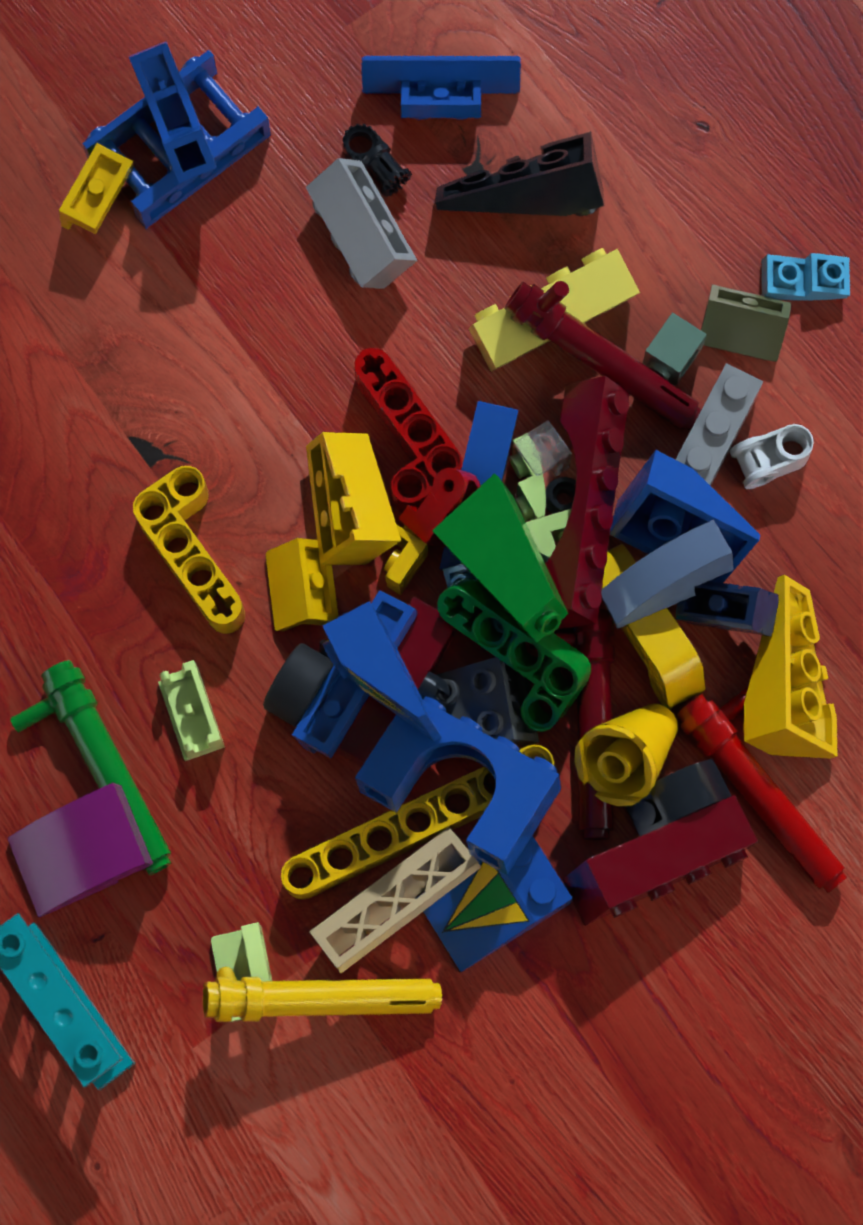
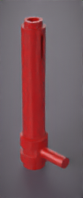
M748 687L720 708L713 700L708 702L702 694L699 695L676 715L682 722L680 725L687 736L691 734L699 742L696 747L705 757H711L817 888L823 887L827 893L832 891L848 878L843 872L845 867L736 736L738 730L730 722L744 711V701Z

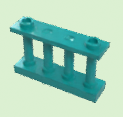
M19 913L0 926V968L81 1084L87 1087L93 1083L97 1090H101L135 1065L134 1060L39 926L34 922L28 926Z

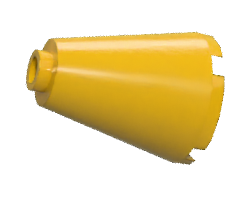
M653 703L589 729L575 747L574 763L583 784L585 785L589 782L598 791L595 794L597 798L615 806H632L645 798L652 791L677 734L678 722L675 715L667 707Z

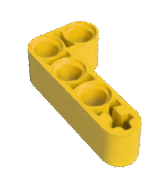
M180 466L143 490L133 502V513L144 534L209 624L217 632L223 634L233 633L243 625L245 620V610L241 599L185 522L186 519L206 505L209 498L208 488L202 473L197 468ZM193 482L199 486L197 491L191 496H181L178 494L179 488L185 483ZM152 506L164 508L163 514L158 519L148 520L144 518L145 511ZM184 538L188 541V544L183 551L172 553L167 550L168 544L173 539ZM206 570L212 574L207 584L196 586L191 583V578L197 571ZM217 594L225 607L231 608L232 614L229 617H225L222 613L219 614L217 606L212 599Z
M623 544L607 551V564L605 566L602 589L636 563ZM667 608L621 627L648 668L651 686L663 706L670 710L705 691L704 671L701 660L693 645Z

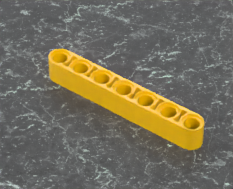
M541 745L526 746L519 751L529 758L541 757L554 765L553 755ZM482 767L402 805L397 813L391 810L292 857L282 868V884L288 893L297 899L311 898L431 841L448 827L454 830L481 817L493 798V795L484 788V782L492 774L485 767ZM453 794H462L468 799L470 806L463 813H452L445 806L447 798ZM422 812L428 815L431 820L428 829L423 832L410 830L406 822L411 814ZM378 830L386 831L392 837L390 846L382 851H375L367 844L370 835ZM337 849L350 851L353 855L350 866L342 870L331 867L329 857L332 852ZM306 867L313 872L311 884L302 889L295 888L290 883L292 872L297 868Z

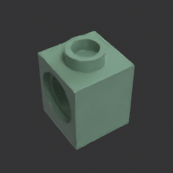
M672 312L645 350L642 363L674 386H677L703 349L707 334Z

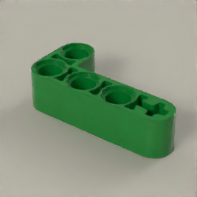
M463 578L457 581L439 596L437 601L438 611L447 623L534 683L533 688L521 707V717L524 723L535 731L544 732L551 729L569 711L589 680L591 664L588 658L554 633L544 636L536 643L474 578ZM491 618H495L501 623L503 633L493 628ZM525 642L531 643L536 647L538 657L532 656L527 651ZM560 667L567 668L572 673L574 682L568 681L562 676ZM539 700H543L550 705L552 714L546 713L541 708Z

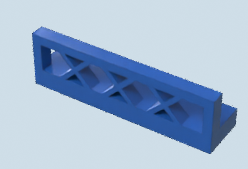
M379 590L371 604L386 626L398 649L416 619L418 612L414 607ZM333 666L292 733V736L307 751L313 754L318 751L332 758L369 695L359 689L351 676L343 679L337 667Z

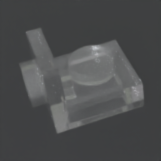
M549 420L515 442L516 449L536 476H540L550 469L555 476H558L570 467L572 452Z

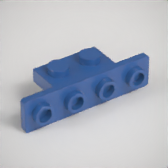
M519 56L362 57V91L364 93H401V118H481V94H517L520 92L521 58Z

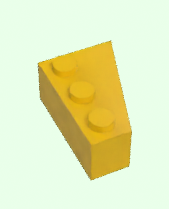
M322 432L306 445L320 565H366L399 543L401 538L368 434Z

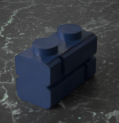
M707 581L695 586V596L677 603L675 615L677 620L696 626L771 636L775 625L779 595L758 587H742L735 584Z

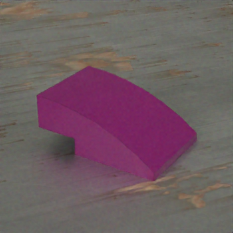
M116 783L108 784L64 805L7 838L38 917L45 916L118 883V880L153 865L123 788Z

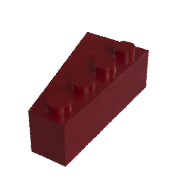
M733 795L587 859L563 878V881L586 926L609 914H612L614 918L626 914L638 907L637 901L648 896L651 901L657 900L675 890L673 884L686 879L688 885L712 874L709 867L720 862L723 863L725 868L748 858L745 850L757 843L758 840L736 796Z

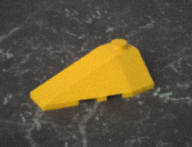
M782 575L777 578L774 593L779 595L774 630L771 636L762 635L744 701V741L769 755L835 758L838 757L837 717L834 704H826L822 681L828 679L826 666H820L815 652L814 643L819 641L820 636L811 593L806 587L788 576Z

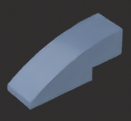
M712 520L682 534L640 559L612 580L601 592L602 600L617 629L695 596V586L733 571L732 551L717 524Z

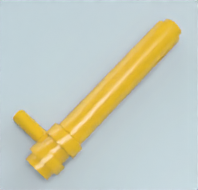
M222 967L218 970L214 982L204 983L202 1001L204 1017L214 1018L216 1022H231L232 1017H241L242 1021H260L261 1017L427 1014L432 1013L433 1009H440L442 991L440 984L433 983L431 979L261 981L259 977H242L241 981H238L230 967Z

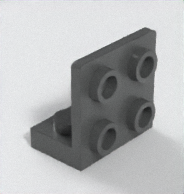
M494 657L437 674V676L447 682L450 690L449 697L440 693L437 696L438 699L445 703L446 713L457 719H460L462 716L470 718L482 727L483 733L494 739L501 736L519 746L539 743L538 731L530 729L521 717L522 704L530 692L528 679L503 661Z

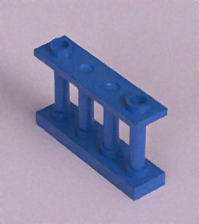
M210 50L200 57L194 56L183 65L179 73L189 95L200 87L231 123L230 128L218 137L211 136L201 125L215 160L216 169L178 183L163 147L162 139L150 126L155 120L145 97L108 125L99 126L88 135L87 140L82 143L87 159L97 143L124 156L118 147L137 134L168 170L167 175L155 184H148L133 166L126 180V183L136 193L135 199L131 201L136 218L146 229L271 136L269 119L259 107L250 113H242L215 82L213 77L218 73L214 55Z

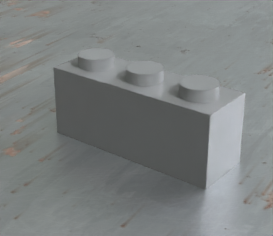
M338 158L306 186L313 200L314 210L325 221L331 232L333 244L342 252L350 267L351 277L361 288L384 289L418 261L362 161Z
M726 363L675 460L693 468L711 486L756 401L764 381Z

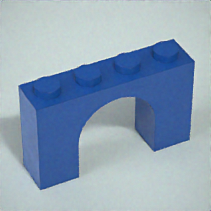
M424 697L423 701L442 738L434 742L396 715L355 776L360 793L397 813L420 776L431 765L444 759L457 757L467 758L480 763L492 774L496 781V787L491 802L466 841L470 855L508 875L561 791L559 773H557L556 767L549 761L537 756L534 759L520 753L519 747L507 738L498 736L497 739H494L483 733L482 727L475 721L464 716L457 719L446 713V708L433 698Z

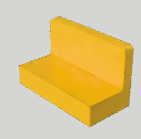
M97 143L59 209L61 226L69 230L74 223L96 234L132 171L133 161Z
M296 538L266 552L276 631H286L301 624L325 625L339 617L332 565H320L317 540Z

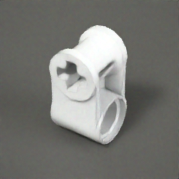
M792 424L762 436L746 439L733 446L729 451L732 458H737L746 478L743 481L745 489H753L804 467L812 452L814 440L807 428L802 425ZM787 441H795L801 445L803 452L798 455L789 454L784 450L782 444Z

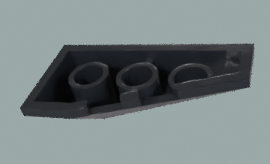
M588 132L540 147L542 154L528 160H521L519 156L507 159V164L500 167L495 173L491 174L488 170H479L438 186L435 199L437 210L568 216L572 214L585 216L592 214L599 207L604 206V190L592 133Z

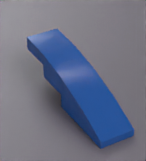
M482 401L477 403L462 470L475 475L480 482V486L494 473L503 482L519 410ZM446 546L443 549L439 570L441 571L445 568L461 564Z

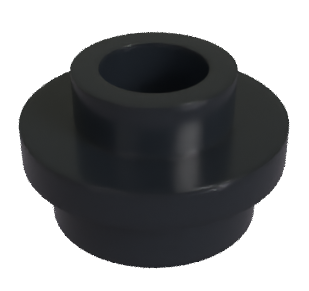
M560 477L548 484L545 489L546 508L551 514L572 508L576 489L575 479ZM561 493H567L571 496L572 501L567 505H563L558 502L557 496Z

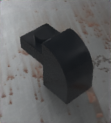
M709 759L680 769L657 780L652 791L645 798L632 806L625 807L639 836H642L732 795L714 760Z

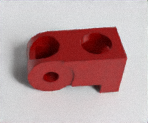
M445 468L435 476L433 490L427 495L419 508L408 505L399 519L426 544L445 548V545L432 530L480 487V482L470 472L455 468Z

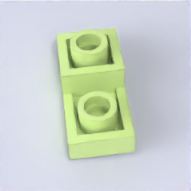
M528 433L513 440V455L509 456V461L518 478H526L518 483L515 501L524 520L530 519L532 521L545 517L546 492L538 455Z

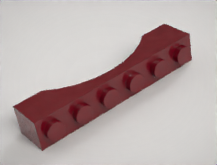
M607 376L569 383L565 386L560 422L567 431L572 443L577 473L575 496L569 519L562 537L545 563L568 611V615L561 620L557 629L597 624L599 606L602 601L601 592L605 566L607 564V549L610 528L613 523L612 514L616 488L618 486V472L621 451L624 446L623 437L630 395Z

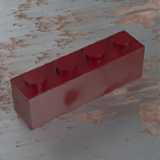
M413 597L409 605L416 609L418 615L399 645L398 651L417 689H419L428 672L434 673L458 630L447 623L440 616L437 609ZM369 696L337 748L336 753L362 767L396 714Z

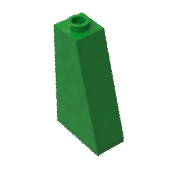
M495 473L432 530L446 548L536 643L544 636L553 633L559 627L561 620L568 615V611L515 498Z

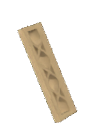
M448 827L312 929L310 933L338 971L343 973L480 869L481 866L475 857L470 855L469 850L450 827Z

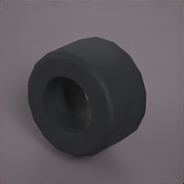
M303 643L296 646L271 684L263 702L264 709L290 725L297 727L334 666L331 660Z

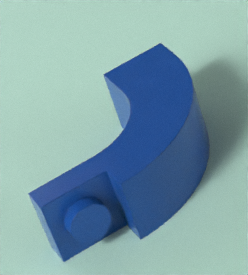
M167 41L130 55V62L157 125L163 147L178 183L216 169L217 166Z

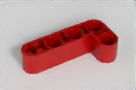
M367 348L357 355L354 362L356 383L362 394L412 461L400 469L391 481L393 504L395 508L403 513L408 505L419 508L427 495L433 490V481L437 475L433 467L437 463L446 461L451 463L455 469L462 470V457L388 354L378 348ZM371 368L375 372L380 370L383 384L381 388L378 378L372 372L366 373L367 369ZM393 398H402L407 402V405L400 410H392L386 406L387 402ZM423 429L431 434V437L425 442H415L409 436L413 431ZM414 484L421 489V492L414 498H406L399 493V490L404 485Z

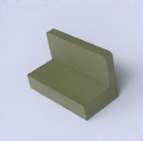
M712 284L701 331L707 334L704 346L775 362L778 360L787 329L791 303Z

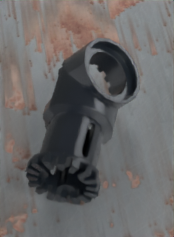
M356 124V126L353 127L352 125L345 131L343 136L344 156L346 159L362 161L367 172L382 187L381 193L384 197L393 196L394 193L398 192L397 187L401 190L403 188L401 184L406 185L407 181L411 179L412 173L408 168L403 169L390 154V147L375 130H372L371 126L367 127L366 124ZM355 137H366L370 140L372 147L368 152L359 154L351 150L349 146L350 141Z

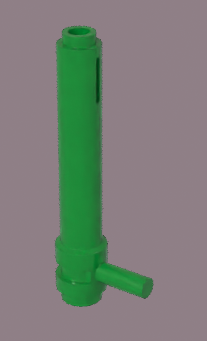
M70 660L60 662L48 668L41 674L44 681L42 689L47 698L10 718L13 727L19 733L55 712L59 722L66 724L98 788L100 789L111 783L122 786L153 862V865L144 869H146L148 875L162 871L171 865L169 856L172 853L96 709L98 702L92 690L86 689L83 684L86 679L81 669L74 667Z

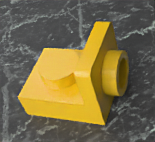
M397 525L401 538L397 545L403 548L402 552L396 549L384 567V571L387 572L385 575L387 587L400 595L428 556L427 544L406 525L403 528Z

